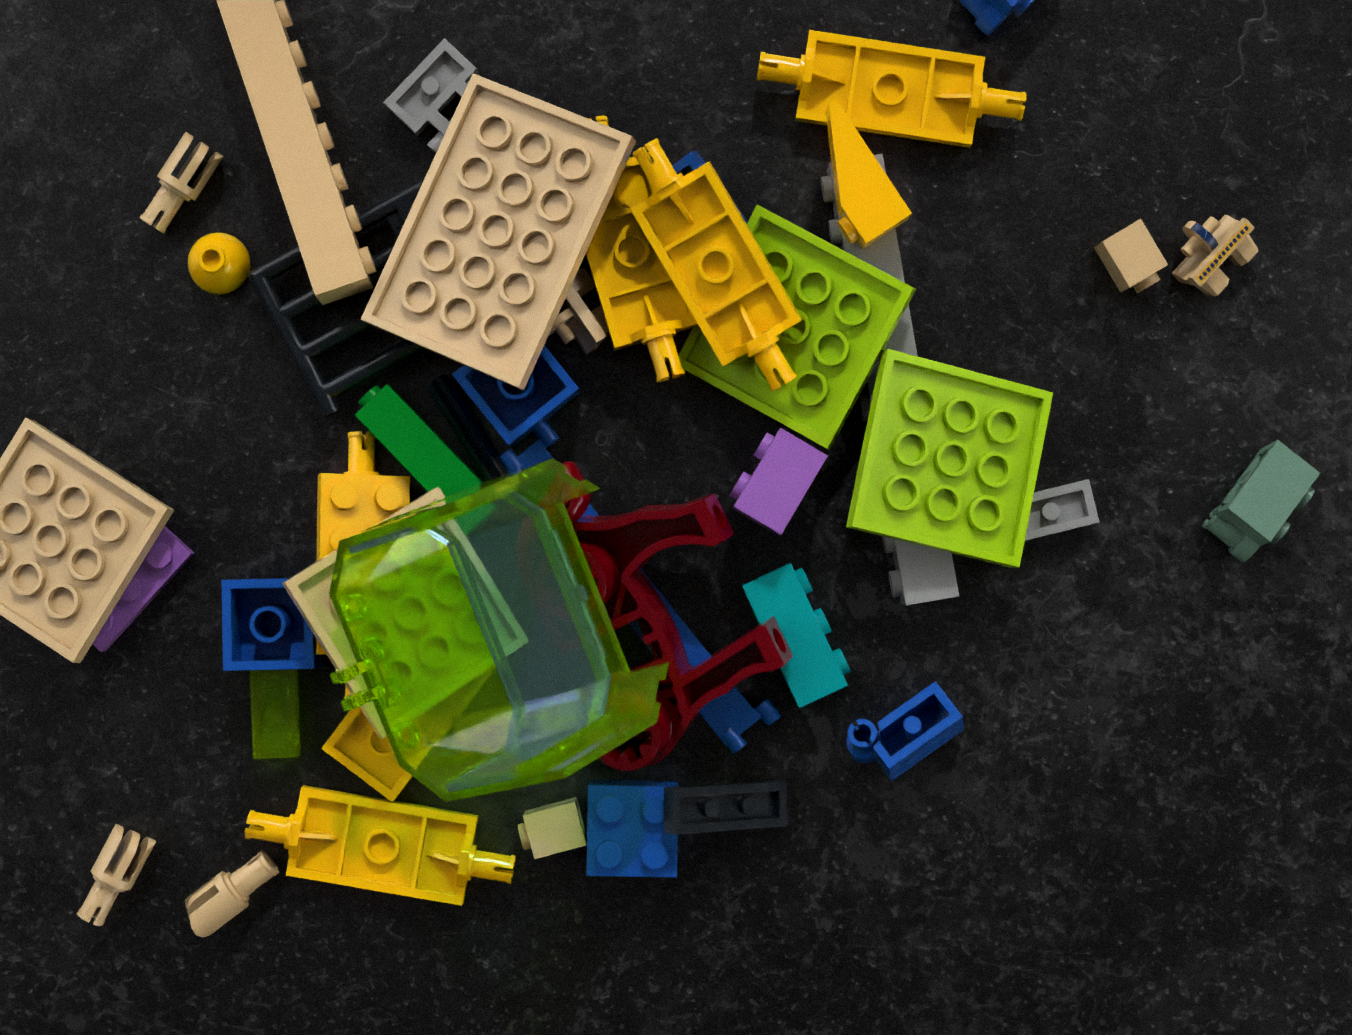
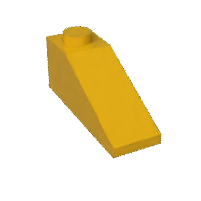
M837 99L828 104L825 114L837 213L841 217L837 221V225L850 244L857 241L863 250L907 221L912 212Z

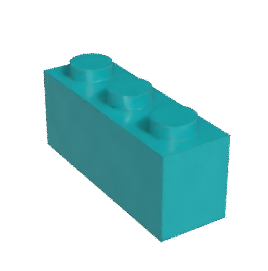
M787 563L741 585L759 625L774 616L793 654L789 662L781 667L780 670L799 708L848 686L844 675L851 672L840 648L834 651L831 650L825 635L832 632L822 609L818 608L813 611L806 594L813 592V589L802 567L794 570L792 564Z

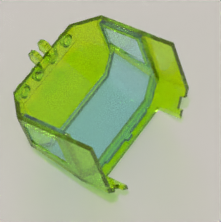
M553 458L406 511L339 541L329 595L357 662L344 666L329 675L333 684H343L362 673L367 689L346 696L341 701L344 711L355 709L373 700L399 766L445 802L565 779L658 721L661 704L656 702L655 699L659 681L666 680L669 662L630 671L563 503L600 488L587 479L578 481L566 473L567 467Z

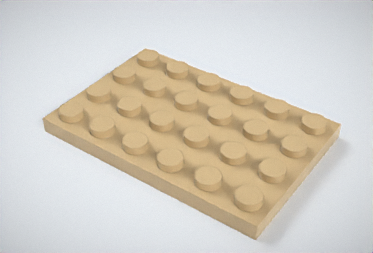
M472 73L361 320L524 391L636 140L631 135Z

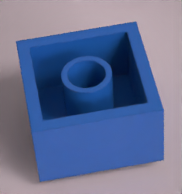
M545 345L524 391L465 365L452 374L493 427L512 448L528 436L538 425L548 420L581 393L579 387Z
M290 578L221 580L223 671L315 669L323 666L322 655H315V635L282 585L283 582Z
M589 781L586 876L677 877L678 834L664 833V787L679 786L678 781Z

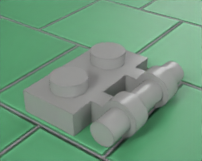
M444 38L383 103L417 136L431 124L438 133L427 146L436 154L451 120L448 121L443 117L440 112L456 95L460 98L462 97L472 73L477 74L478 70Z

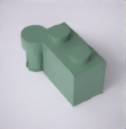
M1276 440L1259 450L1222 501L1224 506H1217L1209 514L1210 520L1206 519L1202 527L1229 547L1228 552L1241 563H1244L1260 546L1267 543L1275 544L1285 535L1290 527V523L1286 520L1294 509L1300 510L1315 493V489L1311 485L1317 479L1320 472L1282 442Z

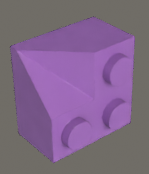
M782 428L778 430L775 437L768 432L766 433L753 455L760 459L758 466L752 475L743 472L729 495L736 500L732 507L733 510L775 535L783 533L828 455Z

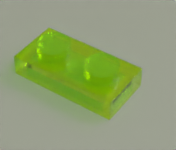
M297 669L250 670L253 759L301 756Z

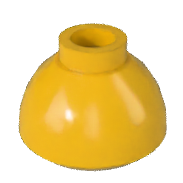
M210 233L198 239L192 246L188 255V270L193 281L204 291L212 294H227L239 288L246 280L247 273L250 270V257L244 244L236 237L226 233Z

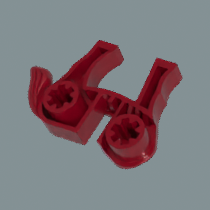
M565 461L558 466L548 489L532 508L526 519L520 540L521 563L528 590L564 653L637 620L644 634L642 639L645 645H649L654 658L596 683L583 693L584 705L587 706L591 703L593 720L590 727V741L593 750L606 765L621 771H633L662 761L673 750L697 714L708 702L727 694L737 683L751 675L774 671L785 666L793 657V654L775 617L772 616L699 664L691 666L670 613L652 584L641 572V568L655 553L665 548L687 544L713 547L734 535L716 494L713 493L683 504L648 505L619 515L582 516L588 508L591 492L577 465L572 461Z

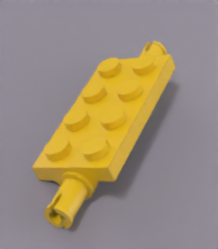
M809 30L805 55L801 54L800 59L761 52L757 74L758 81L765 80L796 85V90L800 91L795 121L827 126L825 113L828 104L837 99L857 131L970 148L972 145L977 118H981L982 114L1021 121L1025 106L1022 105L1023 102H1026L1027 95L1026 92L1020 93L988 88L987 83L983 82L985 57L814 30Z
M607 116L596 117L598 123L609 127ZM629 157L585 255L614 351L639 343L647 345L657 376L656 380L657 382L668 381L670 377L665 361L668 362L673 379L685 374L673 336L677 332L699 325L630 210L652 196L650 191L654 188L636 157Z
M658 138L645 144V147H640L634 151L632 155L636 157L654 189L650 191L652 196L630 210L722 366L746 354L748 358L753 356L768 381L771 391L780 388L783 381L785 384L792 381L797 375L791 369L776 341L779 340L777 335L800 322L802 318L711 162L709 161L683 176L682 172L677 174L660 146Z
M362 431L348 432L347 472H344V474L320 473L318 475L316 562L410 503V476H384L375 472L376 437L371 432H366V435H362ZM315 637V655H326ZM345 685L344 701H355Z
M306 785L301 787L295 814L291 813L289 817L250 810L246 824L251 825L249 828H245L246 839L252 838L284 844V849H288L289 854L286 876L460 906L464 903L468 880L471 881L472 877L511 884L514 873L513 867L516 861V855L509 856L477 850V845H474L479 815L399 801L391 802L387 799Z

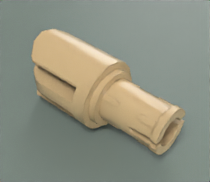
M188 132L184 133L158 173L157 177L160 178L158 183L162 186L143 215L141 214L139 217L149 225H152L159 212L162 211L153 227L165 234L166 228L185 200L189 202L191 199L194 201L197 199L224 157L215 152L193 185L189 187L187 183L209 149V146L199 142L176 177L172 176L171 173L193 140V136Z
M115 824L91 869L95 882L82 907L79 908L77 915L88 923L91 918H94L93 925L103 926L119 892L129 891L133 887L156 840L145 837L137 850L140 834L129 830L122 839L124 827Z
M261 850L234 873L221 871L185 899L188 918L195 935L206 937L213 934L249 906V895L255 889L279 873L277 865L265 851Z

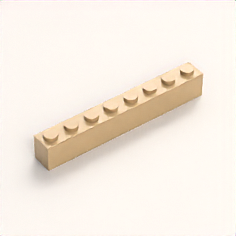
M216 0L315 296L322 305L374 288L369 274L377 272L368 246L363 248L359 246L355 233L362 231V226L354 205L346 207L341 191L349 189L340 163L335 165L331 163L327 150L335 148L326 122L320 124L317 122L313 109L321 107L312 81L304 83L300 68L307 66L298 40L290 42L286 28L293 26V22L285 0Z

